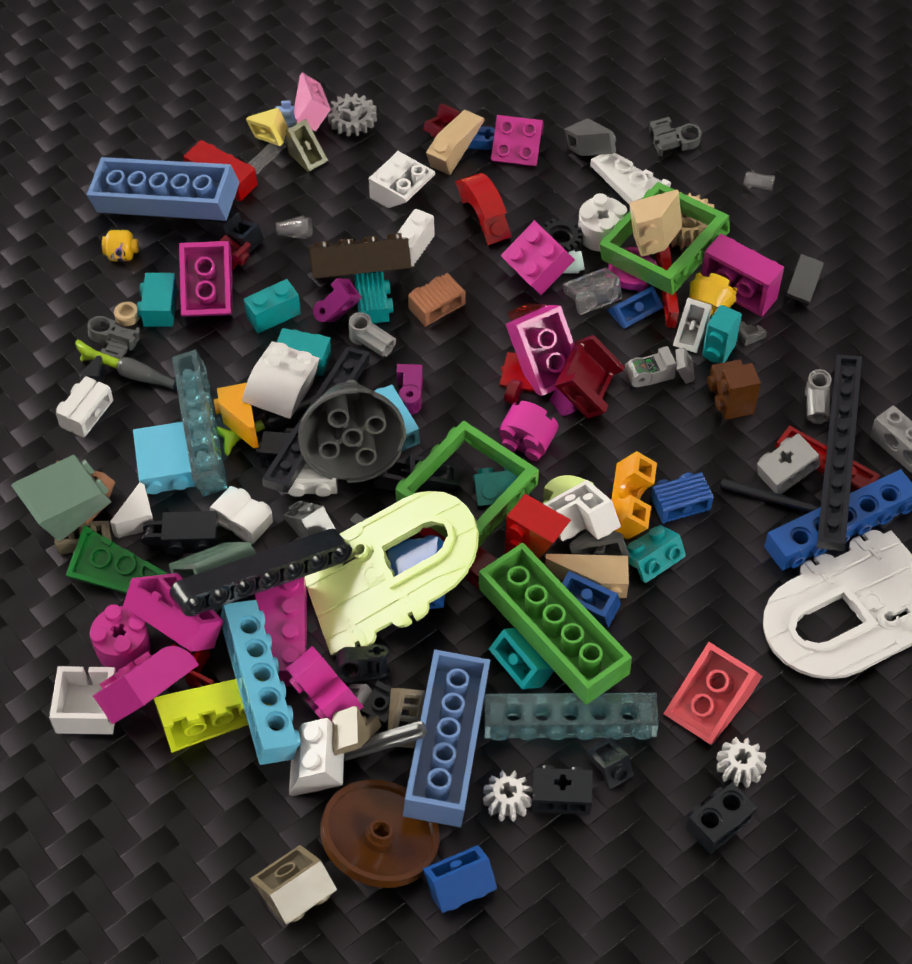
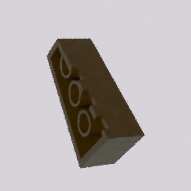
M402 233L387 234L386 239H378V236L363 237V241H353V238L339 239V243L329 244V241L314 242V245L308 246L311 275L313 278L411 268L409 240L407 237H402Z

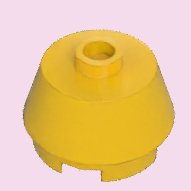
M697 273L694 280L690 282L689 298L711 304L710 317H712L719 305L730 308L736 302L737 287H730L728 285L730 280L718 274L710 273L709 277H705L701 273Z

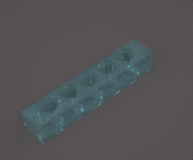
M192 350L174 356L172 360L192 480L201 494L206 496L228 489L207 369L197 350Z
M575 693L484 694L485 738H492L493 740L500 741L507 738L533 740L535 738L547 737L552 740H561L565 737H578L582 740H589L594 737H611L613 740L622 737L648 739L657 735L659 719L656 693H603L587 705ZM571 715L577 719L571 721L567 720L565 716ZM601 715L605 719L597 720L593 716ZM630 715L634 719L626 720L622 716ZM510 716H516L519 718V720L511 721L507 718ZM545 716L548 719L545 721H540L536 719V717Z

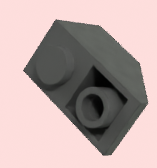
M588 118L565 128L568 149L580 156L616 153V137L613 131Z
M299 501L289 507L290 511L283 515L286 522L300 538L327 529H335L322 505Z

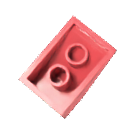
M708 642L663 714L712 745L747 702L763 676Z

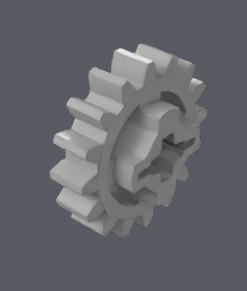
M357 93L353 97L345 94L344 99L338 96L337 102H330L331 110L327 114L328 124H331L332 130L338 128V134L345 131L347 136H350L351 132L359 136V131L367 133V127L373 128V122L377 121L376 106L373 105L372 100L366 101L365 95L358 98Z

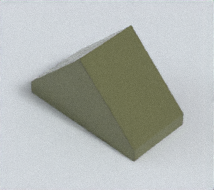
M306 119L286 130L288 154L308 172L328 161Z

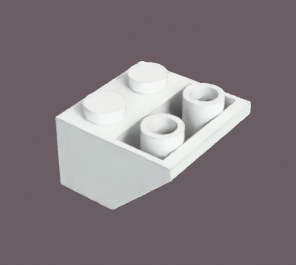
M397 151L369 177L370 198L387 208L406 203L435 175V171Z

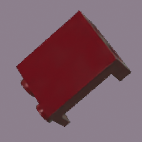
M592 335L575 342L555 387L586 418L594 417L606 412L609 405L602 398L613 375L623 372L625 366L596 336Z

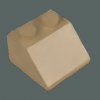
M678 189L629 202L633 235L641 257L666 250L681 229L682 219Z

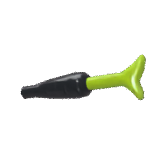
M315 396L302 400L291 419L270 411L264 412L260 420L255 422L256 433L264 429L274 431L296 419L306 411ZM217 427L218 434L224 438V453L229 456L233 447L242 438L231 430Z

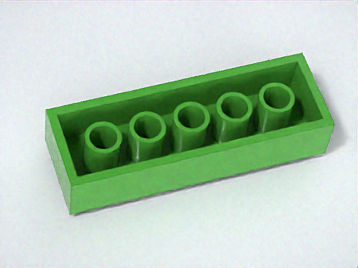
M524 543L516 546L479 571V590L585 705L630 674L632 656Z

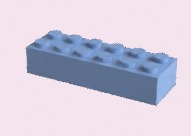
M101 157L87 192V197L99 213L227 221L240 182L231 164Z
M434 649L420 720L425 723L427 735L422 739L416 740L405 796L403 817L461 827L489 671V659Z

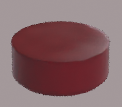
M512 379L509 382L504 395L505 403L511 405L515 402L517 403L523 388L522 381Z

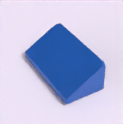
M651 286L609 308L608 312L624 329L664 308L654 287Z

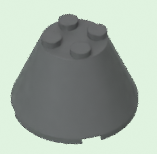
M355 380L336 384L326 391L304 414L298 431L299 448L310 468L327 479L347 480V483L367 481L386 472L400 457L404 440H406V428L398 408L385 396L360 385Z

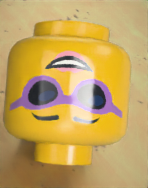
M110 230L102 238L103 255L107 256L110 261H131L134 253H138V239L133 238L129 230Z

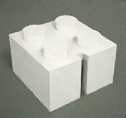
M58 666L49 717L56 733L113 734L114 724H111L93 698V695L102 689L99 685L101 682L116 674L115 667H89L88 672L93 684L89 685L84 667Z

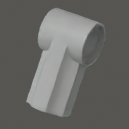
M358 312L349 318V338L352 343L356 345L364 344L382 357H387L392 352L396 344V338L371 323L370 316Z
M821 369L814 370L809 374L805 387L807 420H810L813 424H822L830 419V384L832 379L828 372Z

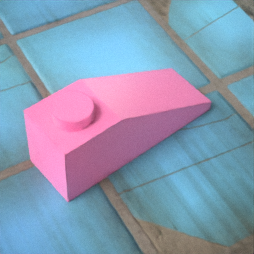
M301 73L294 106L296 122L299 123L306 119L311 129L316 132L331 109L321 83Z

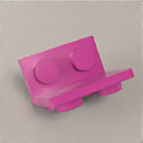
M497 115L491 160L493 162L537 166L540 139L543 136L544 129L543 120Z

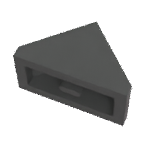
M587 530L569 545L571 553L575 555L628 556L629 559L623 535L616 531H613L606 537L596 539Z

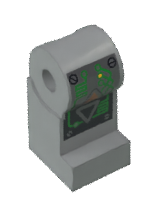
M666 346L658 349L657 354L631 359L626 363L624 369L632 386L641 387L674 379L676 362L669 347Z

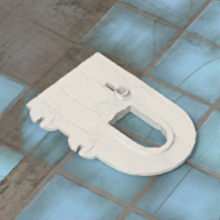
M877 530L868 531L862 535L866 541H863L860 536L853 538L849 544V551L836 558L829 554H822L814 557L816 566L811 560L804 562L800 568V576L789 580L773 593L764 610L763 629L770 648L784 664L797 672L815 678H846L912 646V554L892 531L885 534ZM841 598L845 600L850 609L856 613L859 620L863 623L822 643L804 641L795 630L797 622L803 615H809ZM905 611L908 613L900 618L897 616Z

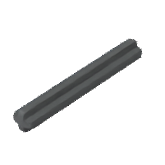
M418 721L375 734L361 748L344 753V761L422 739L427 735L425 723Z

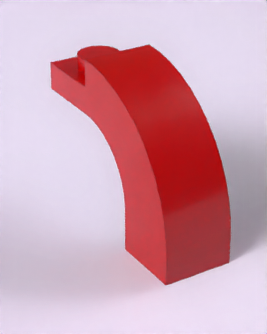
M478 173L455 181L462 203H470L476 211L488 245L512 237L505 217L507 211L504 203L488 176Z

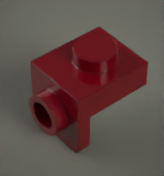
M445 104L439 105L437 116L426 121L423 130L431 133V136L436 138L437 134L460 114V111Z
M226 235L219 240L229 241L232 251V271L238 265L243 266L250 257L248 251L251 244L249 242H246L241 247Z

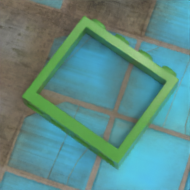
M657 182L651 189L646 191L642 199L670 192L674 189ZM679 192L681 213L708 226L668 270L620 247L633 233L630 211L622 220L617 222L615 228L608 235L602 238L599 244L601 258L603 261L673 295L704 261L705 251L720 234L727 236L730 232L729 215Z
M463 420L457 427H453L449 431L446 439L441 444H436L432 448L430 455L424 461L416 464L413 472L406 479L400 480L395 489L396 502L415 494L418 488L465 441L518 476L476 521L479 531V548L507 518V515L523 495H529L538 485L539 469ZM431 526L432 529L445 538L448 536L444 526Z

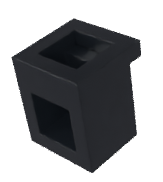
M377 681L374 690L360 711L362 716H366V719L378 716L382 725L379 730L385 732L388 728L392 687Z

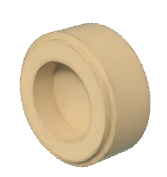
M132 302L120 303L114 309L116 322L122 326L134 325L140 318L137 315V305Z

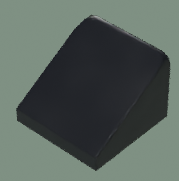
M96 356L81 372L79 376L80 382L87 376L96 380V382L104 384L106 370L101 356Z

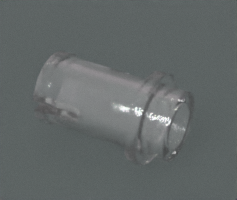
M751 170V172L746 171L744 186H748V189L756 187L772 191L775 176L754 173V170Z

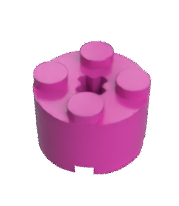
M521 401L519 405H516L515 402L498 429L499 436L503 440L501 445L511 452L518 450L525 453L528 459L538 461L545 454L559 428L558 422L554 417L552 420L546 417L547 411L536 404Z
M115 604L107 606L105 611L99 614L92 623L90 638L100 663L105 667H115V670L119 671L130 662H134V660L149 651L150 653L151 641L146 621L123 606Z

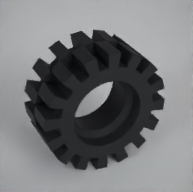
M554 218L551 219V224L547 221L542 226L553 239L565 238L569 240L565 243H559L567 252L573 250L575 252L581 251L583 233L581 227H578L576 222L571 224L570 219L564 222L563 218H559V221L556 222Z

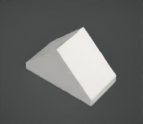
M687 298L673 346L684 347L686 350L695 353L698 352L706 333L707 323L710 320L711 304Z
M142 483L137 485L110 521L113 534L117 538L145 532L143 530V523L154 521L145 485Z

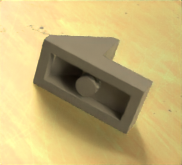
M357 706L335 712L332 717L333 752L335 756L361 748L382 726L378 716L366 719V716L361 715Z

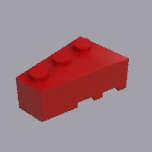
M524 494L506 518L505 554L521 543H524L540 559L570 523L571 519Z

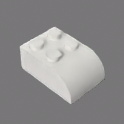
M272 341L249 376L242 402L291 419L313 384L319 358L312 356L309 352L298 351L284 343Z

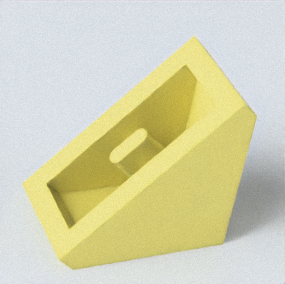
M279 108L246 118L255 138L278 146L284 143L288 126Z

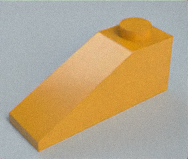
M247 383L217 388L218 398L213 399L216 414H221L223 424L251 447L259 448L252 405L242 402Z

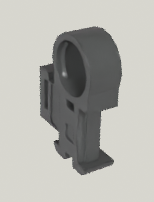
M670 117L650 122L649 129L654 133L653 144L659 156H662L664 150L678 146L681 147L682 151L694 149L701 142V129L695 124H685L677 127L675 130L670 126ZM688 132L697 135L689 140L682 137L683 134Z
M95 316L88 321L89 338L95 342H102L107 345L106 349L102 348L101 353L122 359L128 350L127 345H129V351H132L139 341L140 329L138 327L136 330L123 328L116 325L115 320L105 316ZM102 326L108 328V330L97 332L93 328Z

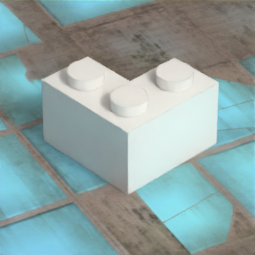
M588 480L544 503V505L571 519L570 523L558 537L561 541L574 537L584 529L588 530L596 539H600L621 527L612 500Z

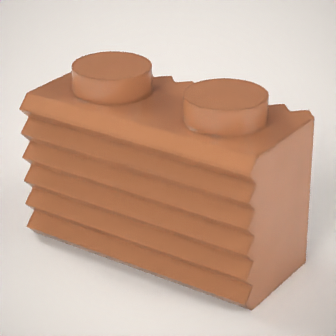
M446 273L441 277H435L429 284L421 288H415L408 295L409 310L426 327L465 305V290L449 273Z

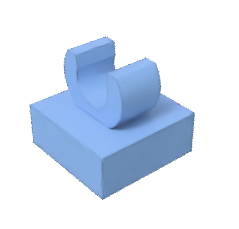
M281 101L282 106H276V108L280 109L288 126L287 129L297 124L294 106H291V101Z

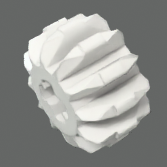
M737 737L732 740V744L728 742L723 744L722 751L718 752L716 759L719 762L717 764L718 772L724 773V782L732 779L736 786H738L739 782H742L747 788L750 786L751 781L755 783L760 781L761 774L765 773L766 764L763 763L766 756L765 753L759 752V743L751 746L749 745L750 741L748 738L743 743H740Z
M502 770L500 772V779L491 776L489 779L490 785H485L483 793L486 795L483 798V804L489 806L490 816L499 813L500 821H503L505 816H509L512 822L516 820V813L524 817L526 815V808L532 805L530 797L532 795L531 786H526L527 779L525 777L517 779L515 771L511 773V776H506V773Z

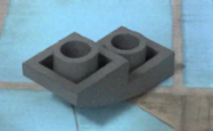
M801 254L785 296L809 304L824 262Z

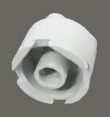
M600 193L587 200L579 211L578 227H581L583 233L582 244L591 250L600 251L599 244L602 238L608 235L615 228L617 222L627 215V207L619 201Z

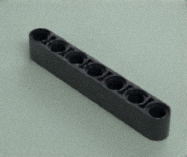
M327 529L181 579L172 585L169 594L186 616H194L339 565L350 557L352 547L335 529Z

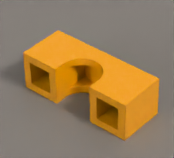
M638 451L617 463L611 498L621 525L620 528L614 531L621 533L623 538L627 540L648 529L651 506L641 501L640 498L647 488L654 485L657 467L655 461Z

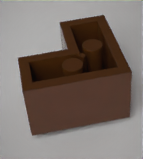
M741 359L712 365L710 376H707V385L709 390L714 392L716 408L718 411H722L724 419L754 414L761 382L753 363L743 365Z

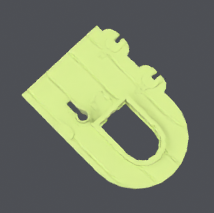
M426 491L415 493L340 533L352 547V553L345 562L354 557L356 559L345 565V562L305 576L306 587L330 655L335 656L344 647H357L359 644L361 646H370L377 638L376 633L387 626L394 624L396 627L403 628L411 625V615H414L416 621L424 618L430 609L429 603L455 588L467 575L477 553L479 531L473 514L462 501L445 492ZM434 525L444 526L448 536L443 547L435 555L395 576L385 551L417 534L422 528Z

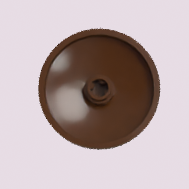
M363 780L343 787L329 800L321 820V840L330 860L344 874L369 886L393 888L416 881L424 874L423 869L431 866L439 848L440 834L438 824L403 817L407 788L389 781Z

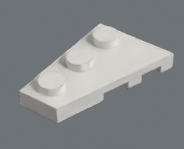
M616 153L599 155L591 159L590 166L628 204L629 202L642 199L646 191L651 189L657 182L668 187L671 185V182L666 179L661 181L653 177V173L647 169L642 171L634 167L633 162Z

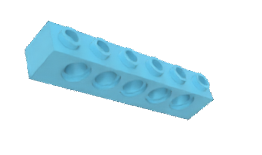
M256 600L223 605L220 616L224 620L222 630L259 765L294 760L296 750L301 744L300 734L298 730L293 728L292 707L286 704V687L284 681L279 680V663L277 657L272 656V639L270 634L265 632L263 610L259 611Z

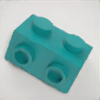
M494 468L478 469V474L473 475L477 506L492 505L518 476L506 468L501 472H494Z
M662 525L652 528L647 534L632 541L627 546L629 553L628 564L638 569L641 581L645 583L686 556L680 534Z

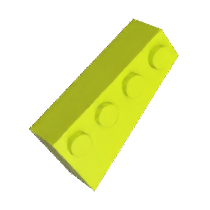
M236 679L154 698L171 752L248 725Z

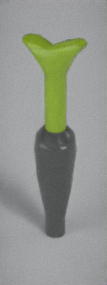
M79 339L76 341V347L82 354L80 357L82 362L94 360L96 356H101L105 365L116 368L118 373L125 378L149 384H158L170 389H174L176 386V380L166 377L135 359L129 357L118 359L94 350Z

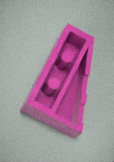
M178 573L131 579L123 607L191 652L214 648L224 620L213 609L194 616H186L180 610L169 594L172 585L183 579Z

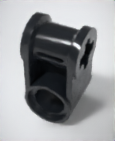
M374 644L340 649L336 654L338 677L346 683L384 681L390 677V669L387 667V657L390 654L389 648L385 645ZM348 663H352V664H353V665H351V666H345V664H348Z

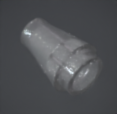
M303 215L277 222V235L306 239L312 236L313 233L311 218H305Z

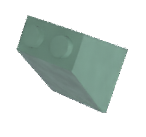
M71 455L26 476L11 485L37 523L59 542L111 503V500L106 495L109 489L100 478L95 480L91 475L95 470L86 459L81 462L75 455Z
M251 542L222 543L169 564L171 573H178L184 579L254 555L256 551L251 546ZM223 606L214 608L213 610H214L216 613H218V611H219Z

